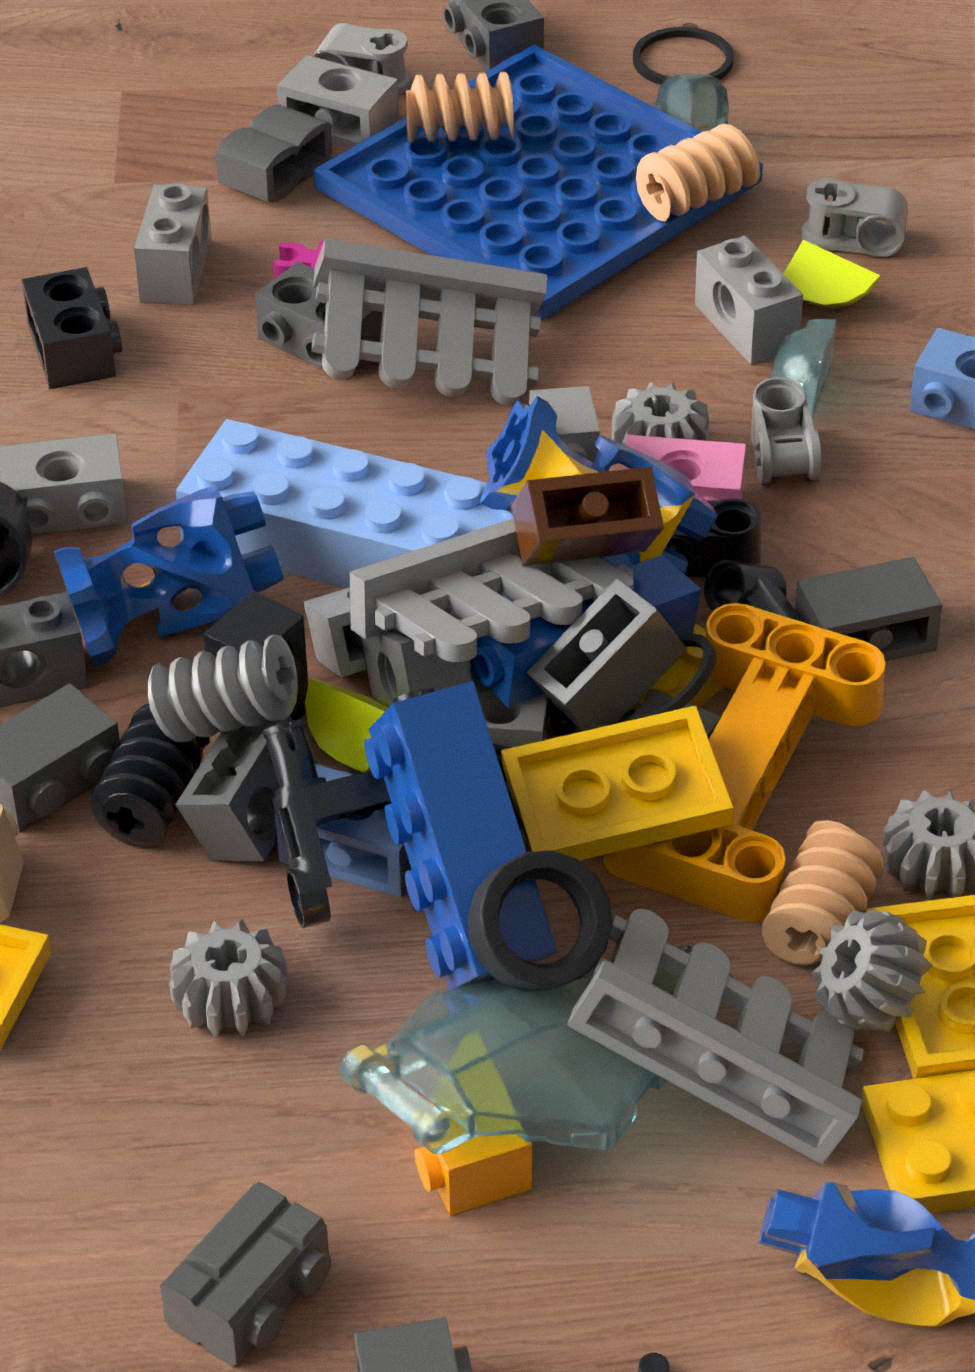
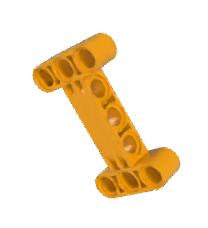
M732 603L715 609L708 616L706 638L716 651V662L710 675L711 678L724 687L736 690L709 738L733 805L734 824L602 855L604 866L608 871L621 879L742 921L757 923L764 921L771 911L774 899L780 893V886L786 878V857L784 849L777 840L753 831L813 715L854 727L867 725L881 715L884 706L886 662L883 653L876 646L868 642L753 606Z

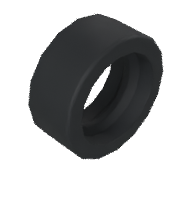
M553 850L525 852L490 871L474 891L467 915L470 944L482 967L502 984L525 992L555 990L589 973L606 952L613 927L610 899L597 875L577 858ZM543 879L558 884L570 895L579 913L580 930L575 945L566 956L553 963L535 964L521 959L508 948L500 933L499 913L503 899L513 887L526 880Z

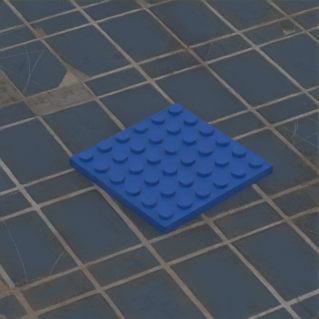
M533 44L484 72L492 88H495L500 72H506L509 76L513 91V138L508 126L502 125L498 140H492L486 125H482L477 140L471 141L465 126H461L456 141L450 142L444 127H439L435 141L429 142L423 127H419L414 142L408 143L407 117L313 169L314 187L429 255L547 274V293L536 314V317L544 320L762 182L763 163L759 162L760 176L756 184L750 187L741 186L739 191L731 195L724 193L722 198L714 202L707 200L706 204L698 209L690 207L689 211L681 216L673 215L670 212L666 222L657 220L646 209L637 190L636 174L640 160L650 153H658L670 145L676 146L682 140L694 138V136L702 132ZM477 77L468 81L470 88H474Z

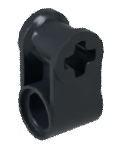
M741 499L705 500L713 506L717 514L716 520L707 536L700 542L675 530L666 545L668 548H671V545H676V551L686 556L688 565L685 575L687 577H706L710 569L717 562L725 559L760 565L761 516L759 509L754 504Z

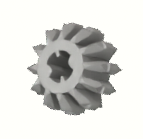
M650 382L645 391L636 388L629 389L626 399L616 401V407L612 414V440L626 445L627 435L709 441L710 416L707 413V404L696 399L694 390L677 391L674 383L663 388L657 387Z
M923 789L916 802L900 800L898 809L895 810L894 816L889 817L888 824L885 825L882 845L885 846L884 860L887 866V874L900 877L903 892L917 888L923 889L928 901L936 893H946L950 898L960 897L964 889L975 891V799L958 802L955 800L952 790L944 798H935Z
M872 909L869 912L862 913L852 910L847 917L845 926L832 925L831 941L827 947L817 949L823 957L821 965L811 975L819 984L815 1001L823 1005L830 1015L838 1018L839 1023L852 1029L859 1030L861 1028L868 1032L880 1029L890 1032L895 1025L897 1016L911 1017V1001L915 995L926 993L921 987L920 981L921 977L932 966L923 956L927 940L919 936L912 927L904 924L902 918L889 912L883 911L881 913Z
M243 919L232 929H222L213 920L208 934L204 935L188 931L187 940L184 944L185 947L173 950V959L170 963L172 980L169 982L171 999L175 1002L176 1009L183 1011V1016L187 1019L190 1028L207 1024L208 1029L216 1038L225 1028L235 1027L244 1037L248 1023L255 1022L269 1025L273 1009L284 1006V998L287 995L285 977L287 976L286 958L282 954L281 947L274 946L267 929L250 933Z

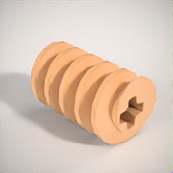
M500 72L495 88L491 87L485 73H479L474 88H470L464 73H458L453 89H449L443 74H437L431 90H428L421 74L415 76L411 90L406 89L408 143L414 142L419 127H423L429 142L435 141L439 127H444L450 142L456 141L461 126H465L471 141L477 140L482 125H486L492 140H498L502 125L508 126L513 138V91L511 81L506 72Z
M721 124L711 131H704L694 136V138L684 139L677 143L676 146L670 145L658 153L653 152L643 157L637 166V190L649 213L657 220L666 222L670 212L673 215L681 216L687 213L690 207L698 209L704 206L707 200L714 202L722 198L724 193L731 195L739 191L741 186L750 187L756 184L760 176V167L756 152L743 132L733 125Z
M831 820L815 821L808 829L806 839L798 849V856L792 862L789 874L780 886V893L774 899L771 911L763 921L762 937L767 948L778 959L793 965L807 966L817 961H822L823 956L817 949L827 947L831 941L832 925L845 926L847 917L852 910L865 913L867 902L876 890V882L884 872L885 860L880 850L869 839L857 834L855 830L843 823Z

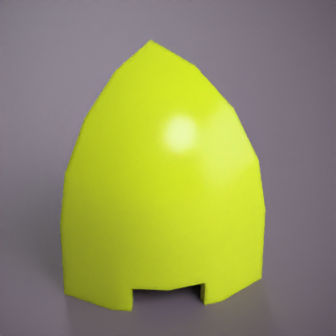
M805 240L800 244L784 272L787 279L803 294L804 302L828 309L848 306L858 302L869 294L880 280V275Z
M310 678L305 707L308 727L318 746L336 761L360 772L370 771L365 752V740L371 738L369 728L390 706L353 691Z

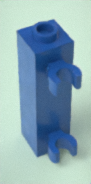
M627 554L599 557L614 567L624 564L633 569V591L660 612L677 636L694 632L701 588L664 555L632 565ZM594 600L583 601L582 614L592 605ZM537 617L530 620V637L523 642L502 643L488 635L477 638V655L471 659V671L475 674L477 680L482 685L487 686L507 707L544 694L543 691L527 674V671L572 624L557 625Z

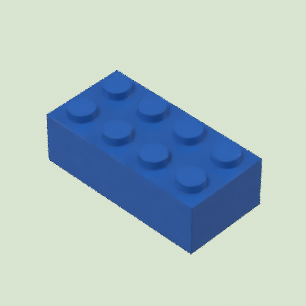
M471 681L394 702L369 728L371 738L365 740V752L371 772L376 779L384 777L391 804L385 806V817L390 835L396 845L404 843L412 870L405 873L406 887L411 903L416 911H425L432 937L426 938L425 942L429 963L437 978L445 977L449 991L495 978L482 967L470 944L467 915L474 891L490 871L526 852L474 682ZM526 880L516 885L503 899L499 913L500 933L511 951L521 959L536 964L558 951L536 880Z

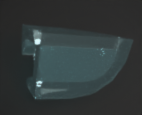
M681 73L666 78L659 87L656 99L657 109L701 132L711 131L721 124H728L727 89L719 79L701 73Z
M813 319L808 321L806 328L795 331L790 336L787 334L781 341L769 378H787L803 387L812 419L833 363L836 319Z

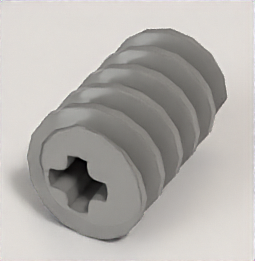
M279 635L269 636L264 642V647L257 641H246L241 646L240 653L235 647L225 646L217 652L216 658L212 653L206 651L198 653L194 657L193 663L188 658L179 657L171 662L170 670L158 662L152 667L148 678L150 710L164 734L175 742H188L197 736L210 737L219 731H237L243 725L258 726L266 720H284L291 715L294 709L298 691L297 671L293 655L287 642Z

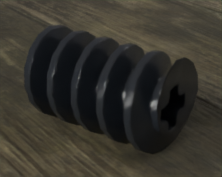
M149 704L139 708L134 712L119 746L116 747L112 755L110 764L106 766L102 778L96 785L91 797L92 813L99 825L112 837L128 845L144 848L154 847L161 843L166 835L167 825L172 823L176 814V803L193 778L194 771L199 768L204 756L202 750L210 743V738L197 736L188 742H175L166 736L158 726Z

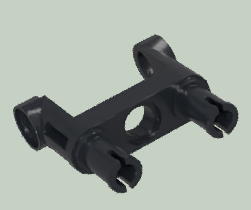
M434 688L421 689L418 691L419 695L416 696L434 692ZM412 691L395 697L392 701L394 703L416 696H414ZM296 720L289 722V727L285 729L282 723L265 729L262 732L264 739L267 740L279 789L273 791L275 797L272 801L290 868L286 872L288 891L301 928H307L330 922L331 919L326 888L332 887V882L316 826L385 809L386 805L391 804L384 777L376 779L371 770L326 781L325 777L318 778L305 730L307 728L305 720Z

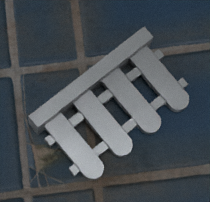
M325 238L315 265L313 287H317L315 301L326 303L324 334L315 332L312 339V352L323 354L322 367L330 377L338 380L351 377L356 370L359 359L379 362V377L385 385L391 388L407 386L416 368L435 371V386L440 393L448 397H458L464 394L471 381V377L490 380V393L493 399L505 406L515 405L517 400L521 401L527 386H536L539 368L528 366L529 336L537 337L540 331L541 318L535 316L547 293V274ZM363 309L382 312L380 343L361 340ZM418 318L438 321L436 351L417 349ZM474 327L493 330L491 360L473 358Z
M513 518L350 571L351 630L364 639H368L397 629L414 640V650L424 657L435 654L445 661L465 662L477 655V638L488 635L502 643H519L530 637L531 619L541 617L557 625L573 624L582 615L583 601L589 599L595 601L617 578L633 590V569L624 564L614 567L599 557L523 566ZM551 576H554V577L558 578L559 580L563 581V582L566 583V584H563V583L559 582L558 580L554 579V578L551 577ZM497 592L506 595L507 597H509V598H511L512 600H514V602L509 601L508 599H506L505 597L501 596V595L498 594ZM447 611H451L452 613H454L462 619H456L455 617L448 614Z
M636 909L627 920L615 915L612 920L613 927L609 940L616 943L611 960L609 961L601 957L593 967L589 977L591 982L574 1006L567 1026L823 1165L859 1115L862 1099L842 1088L846 1069L854 1072L862 1061L864 1053L863 1049L852 1044L854 1029L839 1023L838 1018L830 1015L826 1010L820 1011L813 1021L790 1010L793 1001L791 992L783 983L775 978L761 976L749 988L729 977L731 968L729 958L721 949L712 944L697 943L691 952L687 954L667 943L666 940L669 934L667 924L659 915L650 910ZM658 966L679 977L673 995L652 984ZM720 1001L741 1011L736 1030L715 1019ZM783 1035L803 1045L798 1063L779 1054Z

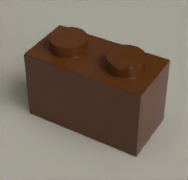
M652 466L527 480L511 505L523 566L645 552L664 529Z

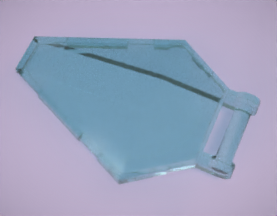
M689 945L676 947L687 954L693 949ZM658 966L652 984L673 995L679 977ZM592 970L565 986L549 991L525 992L504 985L498 980L433 991L386 1044L376 1049L362 1044L350 1050L344 1056L339 1071L342 1080L358 1093L365 1094L370 1092L413 1128L414 1139L432 1154L438 1155L474 1137L517 1134L526 1142L547 1141L552 1145L611 1150L637 1118V1102L649 1087L660 1090L667 1081L567 1026L574 1006L591 982L589 977ZM729 973L728 976L734 979V976ZM402 1077L435 1105L432 1106L399 1078Z

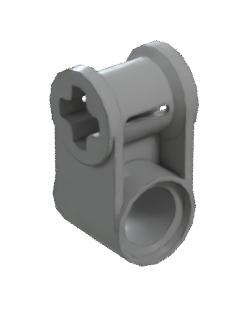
M339 23L332 27L312 56L396 78L398 80V95L405 93L412 83L411 75L405 69L404 53L408 47L405 34L398 30L374 29L355 26L349 23Z
M821 179L809 184L806 199L810 204L808 221L804 223L801 230L802 240L827 251L837 250L868 254L875 257L890 256L902 247L905 240L908 205L904 195L898 190L887 186L875 187L845 183L835 179ZM829 195L833 196V201H827ZM876 220H884V221H887V222H889V223H879V222H875V221H876ZM823 229H829L827 235L823 234Z
M774 377L763 380L757 384L753 393L750 434L758 482L760 484H769L772 477L806 475L809 480H819L822 467L820 439L817 428L813 426L803 387L787 378Z

